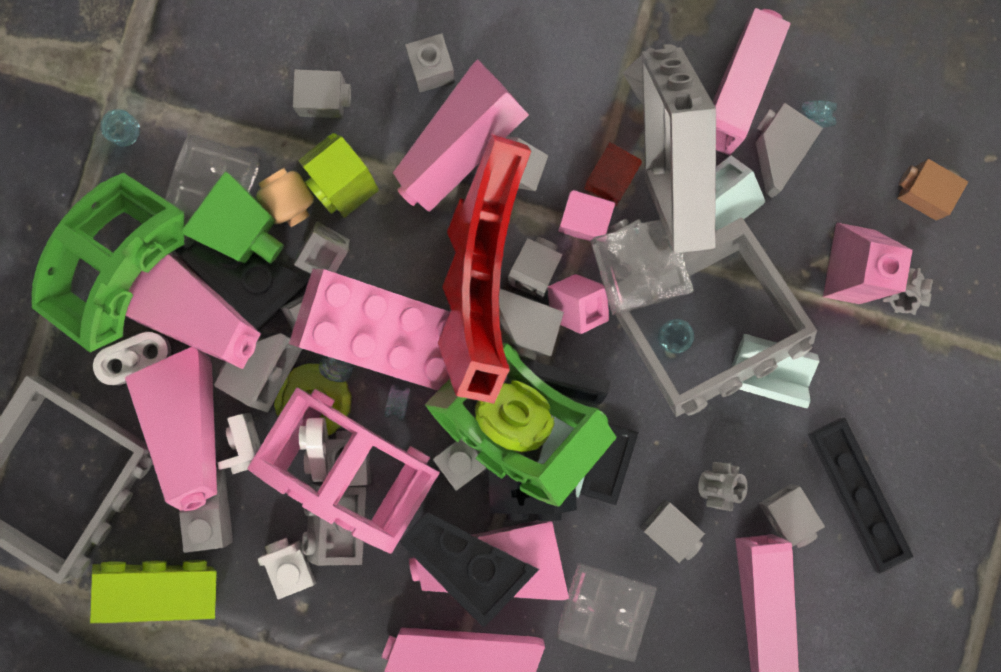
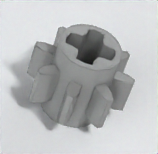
M909 268L905 292L884 297L883 302H890L891 306L895 309V313H912L916 315L920 304L928 307L930 305L932 295L930 292L933 280L925 279L920 268Z
M713 462L712 470H705L701 474L698 488L701 497L708 499L707 507L733 511V503H741L745 499L747 480L743 474H738L739 466Z

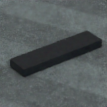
M846 418L837 419L809 433L808 436L875 572L880 574L913 558L914 556Z

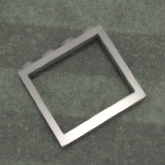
M663 44V49L642 52L645 181L674 253L715 249L716 107L682 48Z
M742 217L715 231V249L673 253L606 289L610 307L676 417L685 412L690 416L701 411L707 406L709 399L719 394L722 397H726L735 393L743 386V381L754 375L757 378H762L770 374L778 367V362L788 357H791L792 360L802 357L813 348L811 345L814 344L817 329ZM739 250L793 335L679 395L628 309Z
M26 376L0 416V468L45 398L134 452L66 560L0 519V547L58 584H62L74 579V577L76 579L80 578L91 562V559L88 558L95 544L99 546L107 538L112 529V526L109 524L116 511L120 513L127 506L133 495L129 490L137 478L142 479L147 474L153 462L145 441L44 378Z

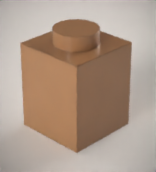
M927 159L915 167L911 165L905 171L899 182V185L903 188L897 199L937 221L951 214L968 181Z

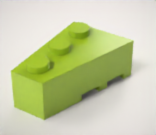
M330 134L298 160L311 176L305 183L331 214L338 210L345 218L379 191L368 168L340 135Z
M206 560L183 561V566L167 565L166 561H144L142 565H127L126 562L117 561L92 564L90 624L215 619L216 570L213 566H207Z

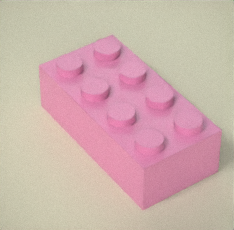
M312 269L289 341L290 345L434 390H439L450 379L438 346V340L450 314L449 311L325 269Z

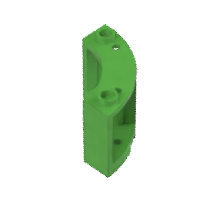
M125 173L101 182L71 208L49 238L39 259L32 284V309L89 352L123 337L124 319L133 297L129 289L141 271L149 273L161 259L184 245V234L181 232L184 228V212ZM125 212L142 223V225L133 231L113 253L95 241L93 237L109 221ZM80 258L100 272L90 291L87 302H84L71 292L74 271Z
M503 343V350L510 369L507 374L508 379L511 382L512 380L522 382L536 389L548 401L551 407L549 413L574 428L544 464L528 459L515 450L506 449L493 442L481 430L477 420L462 404L467 398L455 395L450 379L430 398L425 406L457 442L462 439L467 445L480 452L475 459L501 479L507 474L513 480L522 483L520 486L522 492L559 507L617 437L609 427L608 418L602 411L577 403L551 388L520 360L518 352L511 345Z

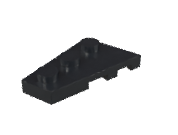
M190 237L184 241L183 246L175 249V252L258 332L281 311V307L290 303L307 287L310 279L301 273L298 274L282 266L275 260L269 263L255 252L252 253L245 263H242Z
M426 513L398 541L483 628L540 570L429 513Z

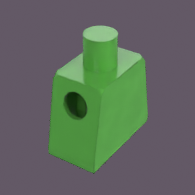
M226 171L181 231L184 235L242 263H245L253 252L269 263H272L284 246V244L268 234V231L274 225L275 218L237 179Z

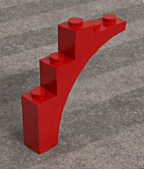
M491 134L466 199L460 198L447 230L456 254L442 286L451 311L438 340V346L455 395L495 404L510 370L503 350L500 330L499 291L501 265L511 211L522 175L531 154V149L526 144Z

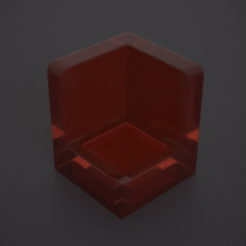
M609 142L588 178L584 189L604 200L614 202L617 207L641 166V159Z

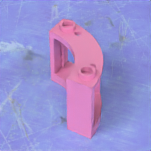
M296 388L247 469L280 493H287L288 496L303 503L302 507L331 524L335 522L342 528L351 531L354 537L392 554L440 472L427 464L430 457L418 449L410 446L405 451L334 409L332 405L335 400L317 389H314L312 394ZM323 414L353 434L317 491L287 470L300 450V426H306L308 418H319ZM372 446H375L402 461L405 465L372 520H369L338 504L370 449Z

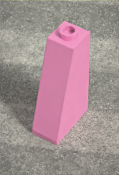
M754 9L747 20L712 101L716 107V150L730 156L746 138L791 24L783 20L782 16L776 11Z
M478 59L472 64L393 172L401 185L397 189L398 192L412 206L418 202L430 212L481 162L491 134L506 138L529 116L507 89Z
M837 223L823 297L863 304L905 292L912 250L876 230Z
M169 253L149 273L141 271L130 287L129 292L133 294V297L126 312L128 318L241 369L244 368L248 358L254 353L256 342L261 333L174 254Z
M190 347L125 377L165 502L180 511L197 509L206 503V499L217 495L212 362L210 357L203 351Z
M537 520L472 535L540 569L514 597L547 600L569 599L552 521ZM415 558L409 559L412 579L414 582L420 580L422 591L447 592Z
M774 534L735 538L751 672H799L792 543Z
M401 627L397 638L389 636L381 658L388 660L384 672H536L545 649L544 639L532 636Z

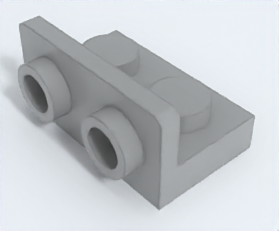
M310 484V487L318 491L321 485ZM348 486L338 504L365 517L366 487ZM304 508V513L308 516L307 532L303 533L301 546L303 554L306 555V561L317 566L362 565V540L354 537L351 531L342 528L335 522L331 524Z

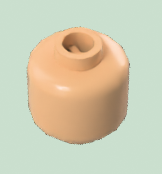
M282 168L258 183L261 189L256 194L257 201L275 218L274 224H282L287 221L289 226L292 227L310 216L306 209L312 205L314 197L298 172H287L285 168Z

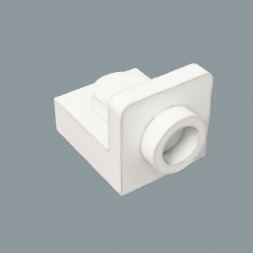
M251 413L227 418L230 426L226 428L227 439L230 447L233 450L237 449L239 456L217 462L219 470L231 468L232 474L248 470V466L261 447Z
M287 538L265 546L267 553L259 557L258 562L260 566L265 565L277 599L316 584L309 563L306 561V555L302 552L300 540L289 544Z

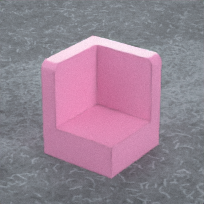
M571 191L558 232L601 245L605 239L615 203L578 191Z
M572 275L548 286L549 307L564 312L560 325L583 334L609 321L607 286L580 275Z

